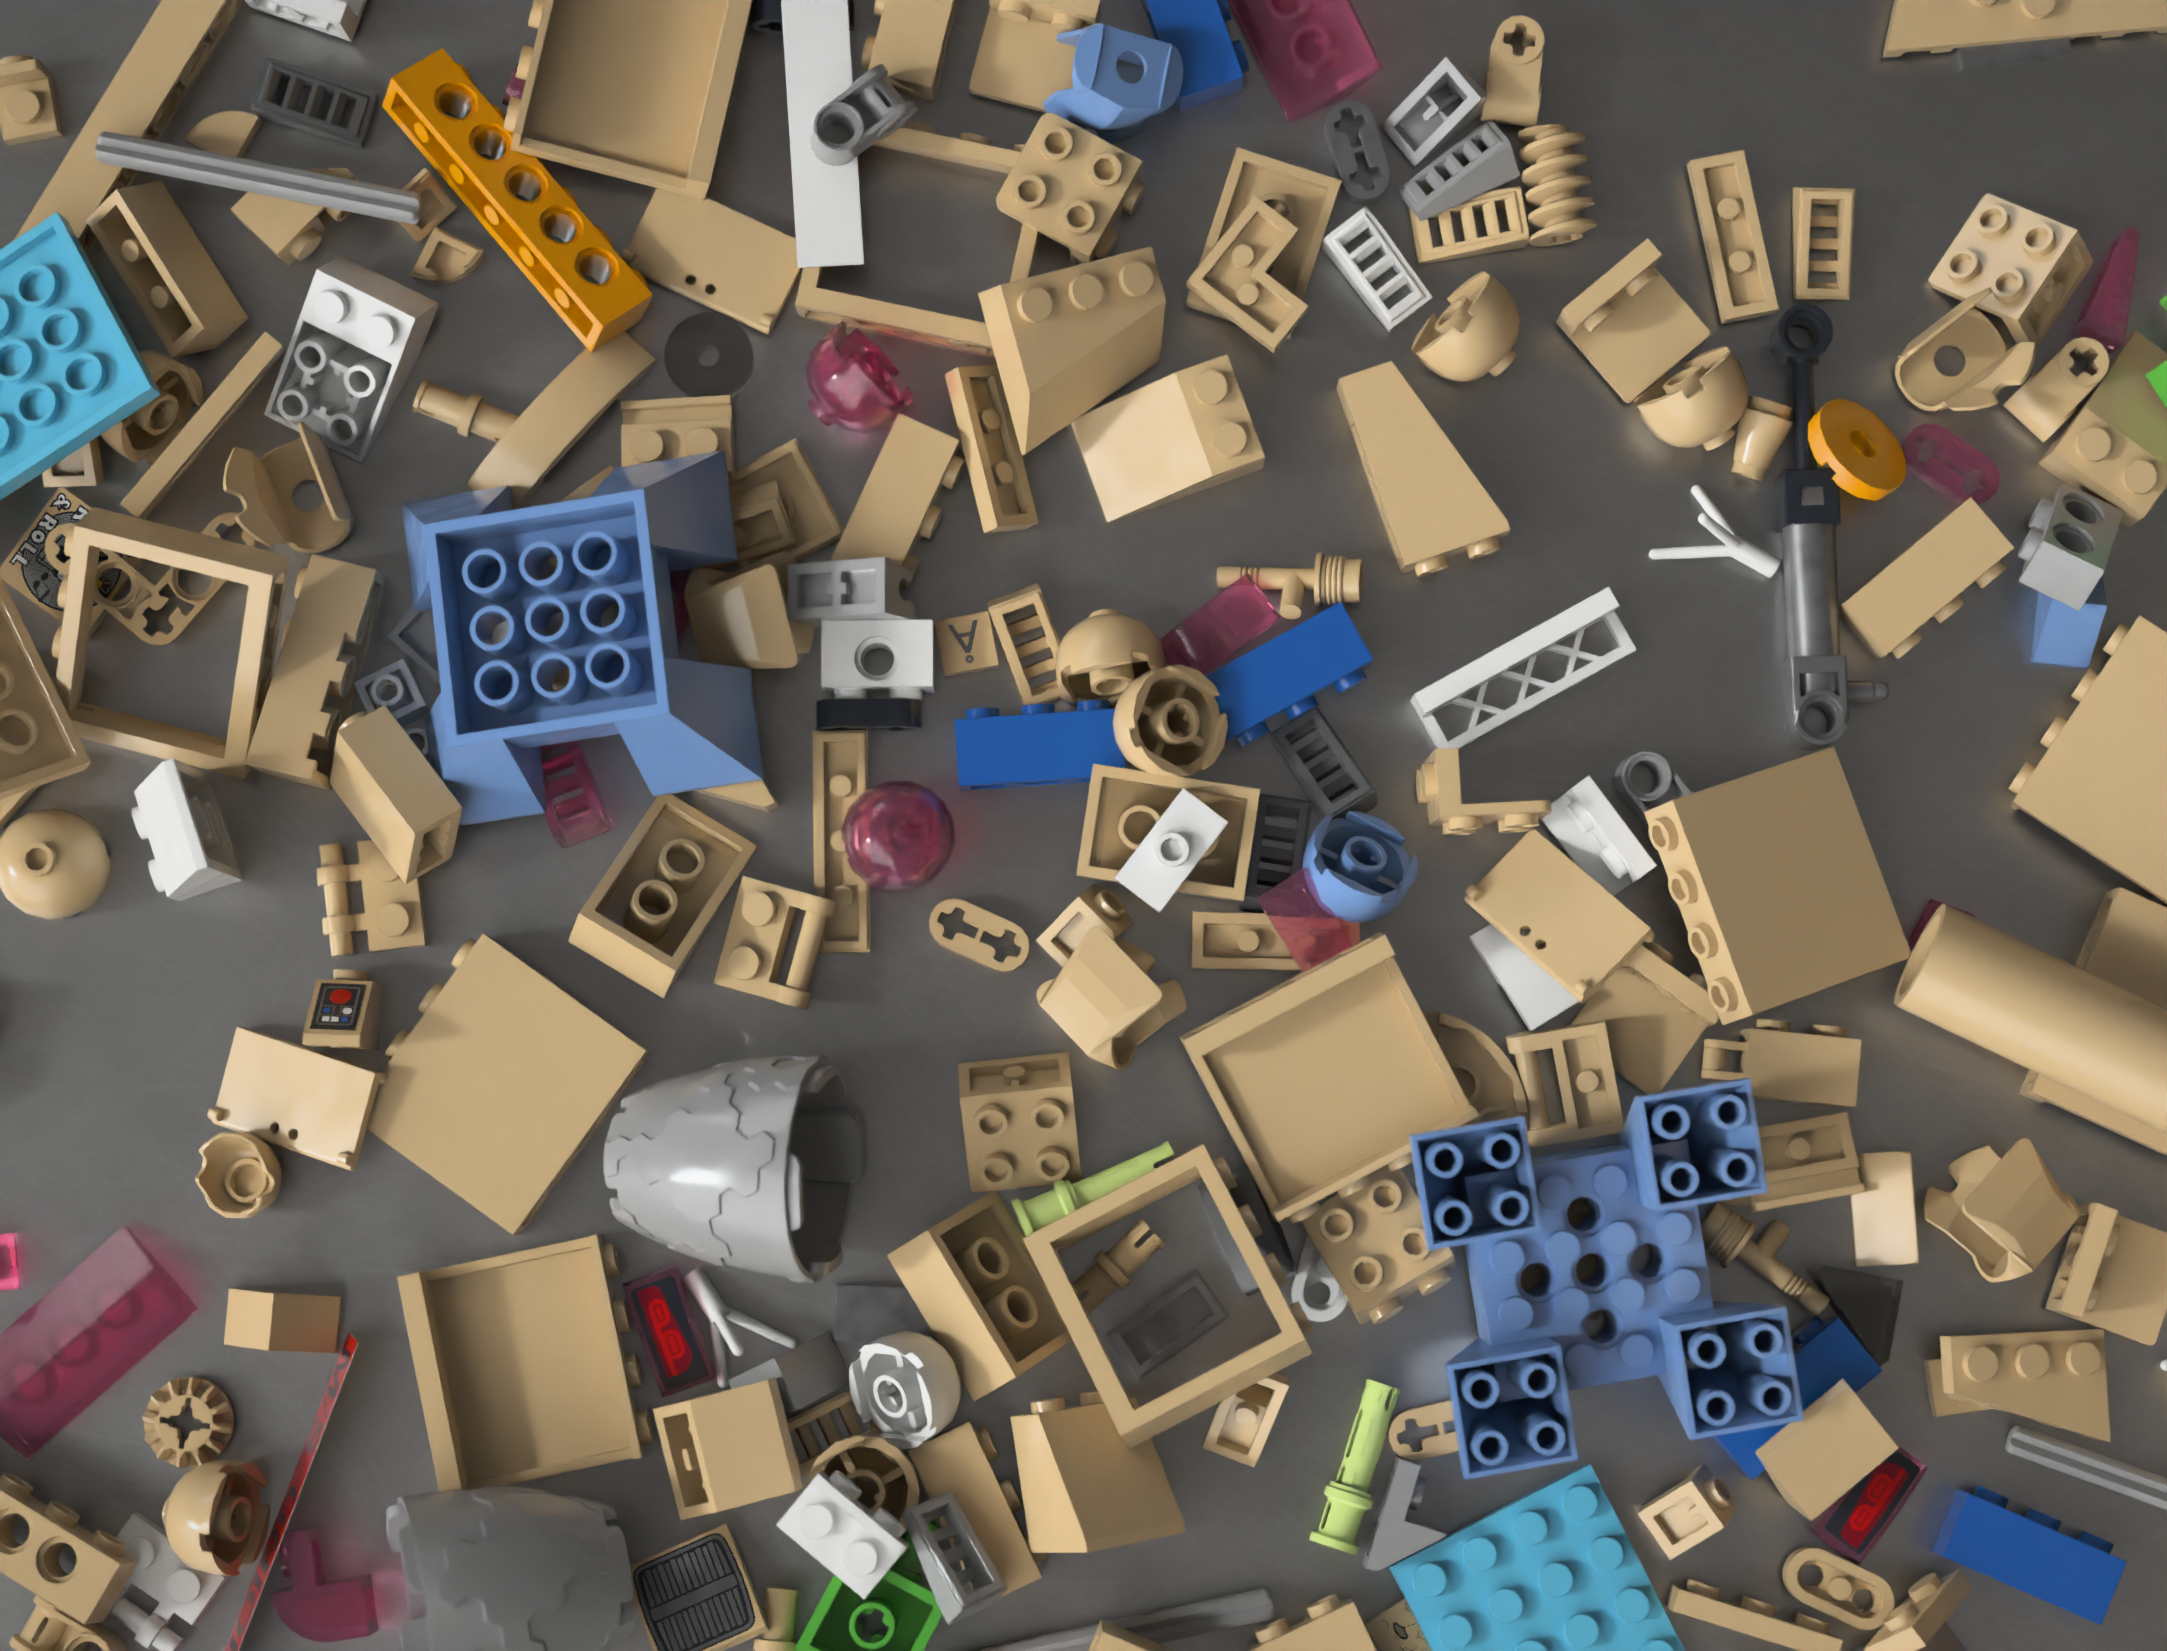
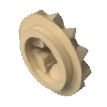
M197 1377L178 1378L163 1385L151 1395V1400L142 1415L145 1430L144 1440L151 1446L158 1459L175 1465L178 1468L198 1467L217 1458L227 1447L234 1429L233 1410L227 1396L215 1384ZM190 1398H192L190 1407L193 1408V1417L201 1420V1423L210 1424V1428L204 1427L191 1431L183 1446L184 1438L181 1437V1428L173 1426L171 1422H166V1418L184 1414L186 1406H189Z

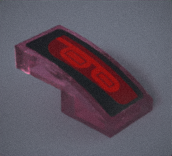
M676 1264L624 1282L623 1289L662 1398L716 1379L715 1369L698 1329L694 1309Z
M1897 1445L1899 1448L1823 1511L1811 1530L1812 1533L1855 1565L1860 1564L1872 1550L1928 1469L1927 1466L1899 1445Z

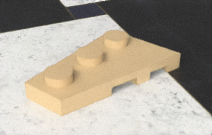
M2088 1328L1940 1336L1944 1394L2003 1412L2017 1414L2048 1426L2066 1429L2097 1441L2111 1442L2104 1329Z

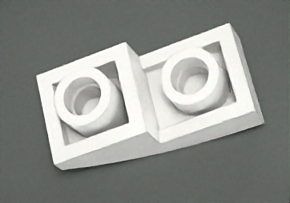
M402 658L354 682L368 714L385 705L429 762L425 718L431 708L406 660Z

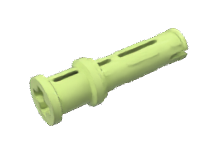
M1163 1142L1158 1147L1088 1176L1076 1183L1071 1184L1068 1179L1065 1181L1062 1179L1055 1181L1053 1189L1027 1201H1021L1019 1198L1011 1200L1012 1208L1024 1236L1026 1237L1155 1170L1154 1163L1174 1155L1169 1142Z
M1366 1379L1362 1400L1352 1426L1341 1467L1339 1468L1336 1481L1330 1480L1329 1486L1326 1485L1324 1494L1328 1497L1318 1530L1311 1531L1309 1540L1357 1555L1359 1546L1355 1541L1365 1510L1372 1509L1374 1501L1371 1499L1373 1494L1368 1492L1388 1432L1391 1416L1398 1396H1400V1389Z

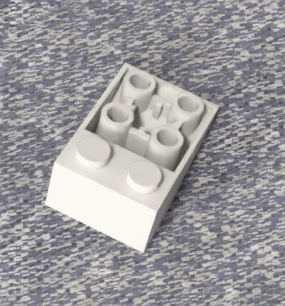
M342 255L316 269L264 415L298 432L297 423L303 421L328 447L362 463L367 457L421 353L439 303Z

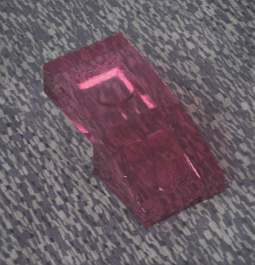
M1245 574L1160 639L1165 662L1168 666H1187L1200 671L1206 676L1232 654L1242 650L1277 622L1281 616L1251 576Z
M1305 868L1300 869L1255 898L1284 942V947L1301 973L1352 946L1331 909L1321 901L1316 885Z

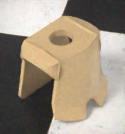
M1990 287L1966 298L1908 343L1903 353L1898 355V361L1895 364L1897 384L1904 396L1923 411H1944L1943 409L1973 411L1998 404L1999 401L1996 396L2005 386L2022 385L2027 379L2034 364L2035 342H2019L2009 349L2008 344L1996 325L1985 313L1975 307L1993 292ZM1953 346L1962 352L1965 364L1960 374L1946 376L1937 370L1934 364V356L1939 348Z
M303 421L297 423L301 438L276 447L260 460L250 450L239 447L233 448L225 465L223 489L225 492L237 496L241 500L243 511L235 516V521L251 537L268 547L287 544L294 550L303 553H318L333 548L349 536L353 529L355 518L352 516L332 464L328 447ZM305 481L318 482L324 495L321 506L310 512L301 511L294 502L296 488Z
M785 550L729 573L709 567H697L691 571L685 587L684 599L700 662L749 669L792 668L798 663V654L810 653L815 626L790 621L788 617V565L797 564V562Z
M1099 926L1089 928L1058 977L1044 982L1036 991L1039 1006L1049 1014L1090 1059L1121 1071L1130 1065L1139 1044L1167 1022L1187 1010L1185 995L1178 981L1171 980L1157 985L1148 976L1155 965V959L1152 955L1135 944L1119 937L1113 940Z
M2026 1138L2019 1139L2002 1159L1989 1145L1971 1151L1956 1159L1949 1165L1948 1171L1956 1181L1957 1188L1947 1193L1930 1187L1926 1193L1923 1206L1925 1220L1944 1231L1972 1255L1975 1266L1981 1276L1990 1283L2011 1280L2033 1272L2076 1222L2080 1212L2074 1198L2060 1190L2034 1145Z

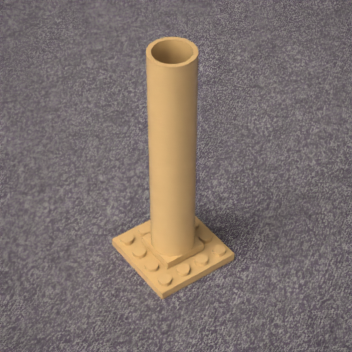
M1943 903L1928 921L1907 961L1895 993L1894 1004L1903 1010L2167 1134V1009Z

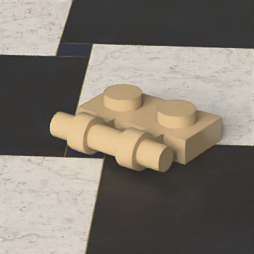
M372 840L357 841L359 864L344 865L341 844L319 846L321 868L316 869L318 886H324L327 917L322 918L323 934L330 938L332 957L353 955L351 933L366 931L369 952L372 953L428 946L420 876L405 884ZM362 882L365 913L349 915L346 884Z

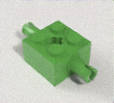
M933 1521L928 1525L931 1532L942 1528ZM908 1530L901 1536L909 1543L907 1549L894 1562L865 1599L834 1574L794 1650L924 1651L943 1614L938 1607L929 1583L923 1580L924 1576L919 1573L922 1565ZM874 1609H878L884 1613L882 1622L889 1629L885 1631L878 1628L874 1635L867 1634L863 1631L866 1621L859 1617V1614L862 1612L870 1615Z

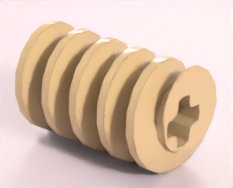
M1561 124L1538 125L1519 131L1516 139L1519 143L1526 145L1518 154L1521 164L1528 166L1521 174V181L1525 186L1532 188L1524 195V203L1527 207L1535 209L1527 216V224L1529 228L1538 231L1530 237L1529 243L1532 246L1545 247L1566 244L1582 238L1584 232L1598 226L1597 219L1581 217L1580 212L1595 205V198L1578 195L1579 189L1593 183L1592 177L1575 173V168L1588 163L1590 157L1588 154L1575 153L1572 149L1573 146L1586 141L1587 134L1570 131L1568 126Z

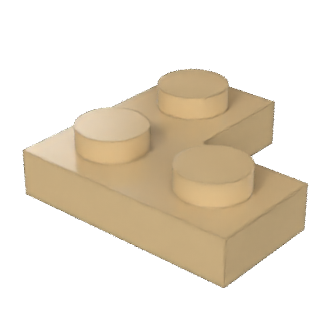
M1255 195L1187 280L1186 286L1272 353L1277 350L1308 311L1309 307L1267 274L1298 235L1299 229Z

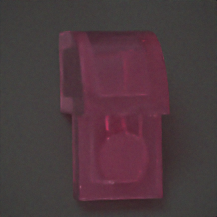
M319 1526L296 1528L286 1532L287 1543L280 1544L279 1549L280 1565L284 1577L292 1578L293 1586L281 1588L271 1593L274 1608L285 1625L299 1636L317 1642H335L367 1637L377 1632L379 1628L371 1574L326 1581Z

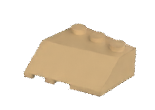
M1152 246L1001 284L978 293L1021 455L1030 452L1160 361L1166 298Z

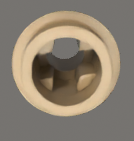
M1749 396L1744 415L1738 421L1733 458L1734 464L1731 472L1759 481L1764 480L1766 471L1771 466L1793 425L1792 422L1788 421L1792 410L1791 407L1768 399Z

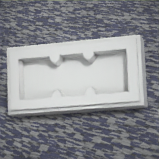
M1183 788L1114 879L1160 913L1228 824V821Z

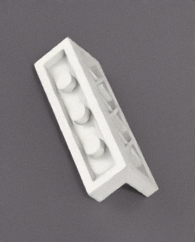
M1607 587L1415 693L1410 702L1436 748L1460 749L1634 653L1637 649L1615 612L1620 605L1611 589ZM1604 619L1619 647L1602 657L1579 651L1584 629ZM1575 635L1572 648L1558 645ZM1546 650L1569 656L1564 678L1555 683L1531 677L1536 656ZM1576 658L1591 662L1573 672ZM1527 661L1524 675L1510 671ZM1497 677L1521 683L1516 704L1506 710L1482 704L1488 682ZM1528 685L1542 689L1524 699ZM1479 688L1476 702L1461 698ZM1450 703L1473 709L1468 730L1450 741L1446 739L1432 714ZM1480 712L1494 715L1476 726Z

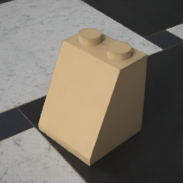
M1098 1390L1079 1393L1080 1404L1065 1406L1064 1397L1030 1402L1032 1413L1010 1416L1031 1553H1088L1186 1533L1183 1517L1152 1438L1130 1449L1120 1436ZM1130 1397L1135 1408H1139L1136 1397Z

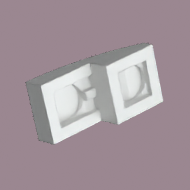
M1492 924L1469 937L1498 985L1501 984L1529 1031L1534 1030L1579 1002ZM1525 929V930L1522 932V935L1524 936V934H1525L1526 932L1531 931V930H1530V929Z

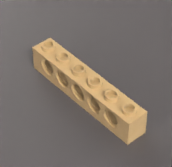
M3 1472L0 1477V1572L85 1625L104 1622L139 1562L124 1553L127 1545L117 1537L102 1530H97L95 1534H92L77 1524L80 1516L76 1512L55 1501H50L48 1505H45L30 1495L33 1487L29 1483L13 1474ZM20 1515L27 1520L30 1528L28 1539L22 1545L15 1540L12 1532L13 1524ZM66 1544H69L75 1550L77 1556L76 1566L70 1574L63 1571L59 1563L60 1552Z

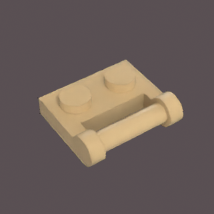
M742 876L713 984L808 1010L812 993L807 992L827 917L833 918L837 901ZM796 908H799L806 912L786 985L776 983L794 913Z
M1606 1019L1539 1031L1519 1032L1506 1036L1508 1053L1515 1055L1518 1076L1527 1101L1528 1113H1526L1528 1127L1526 1131L1529 1147H1540L1622 1132L1625 1122ZM1551 1048L1553 1049L1566 1122L1556 1124L1550 1123L1537 1056V1051Z

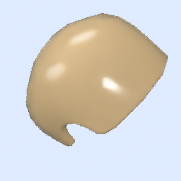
M220 1132L200 1147L199 1153L203 1156V1163L200 1172L195 1177V1181L205 1194V1199L211 1209L225 1218H254L274 1202L281 1186L282 1169L275 1150L270 1145L253 1134Z

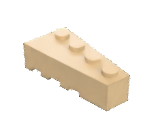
M314 554L311 555L308 567H301L294 590L297 602L291 620L286 622L282 633L281 652L247 754L246 765L268 776L332 790L329 782L337 731L342 723L351 717L357 693L354 682L361 678L386 577L377 569Z

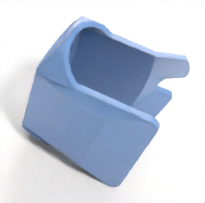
M1095 23L1088 27L1057 34L1056 41L1076 47L1072 72L1073 88L1056 91L1043 102L1047 113H1054L1082 129H1093L1097 131V137L1111 144L1123 141L1139 133L1145 120L1168 109L1179 96L1183 82V62L1178 49L1172 43H1166L1114 28L1103 23ZM1117 60L1144 66L1142 78L1135 84L1123 81L1116 70Z

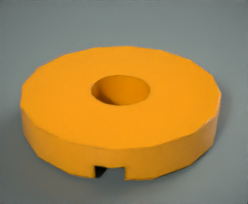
M1836 399L1824 404L1808 422V441L1814 458L1821 467L1825 463L1829 464L1836 472L1832 479L1843 490L1858 498L1877 501L1893 493L1905 479L1906 459L1900 443L1889 427L1872 411L1856 402Z

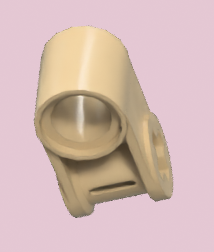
M1524 15L1512 16L1504 20L1498 27L1490 48L1488 72H1486L1483 92L1487 97L1480 114V121L1488 122L1492 120L1494 123L1527 127L1536 126L1542 89V78H1540L1544 49V33L1534 19ZM1512 36L1522 37V46L1526 47L1522 56L1513 55L1512 45L1509 44Z
M2081 337L2073 339L2057 352L2040 371L2037 369L2003 406L2044 443L2076 411L2077 405L2107 373L2109 357L2106 349L2093 338ZM2082 357L2088 365L2084 368L2083 373L2076 376L2070 371V368L2075 360Z
M35 1595L33 1599L36 1607L21 1634H14L9 1642L10 1646L16 1651H85L90 1641L98 1644L102 1651H127L123 1639L116 1632L99 1623L85 1625L38 1595Z

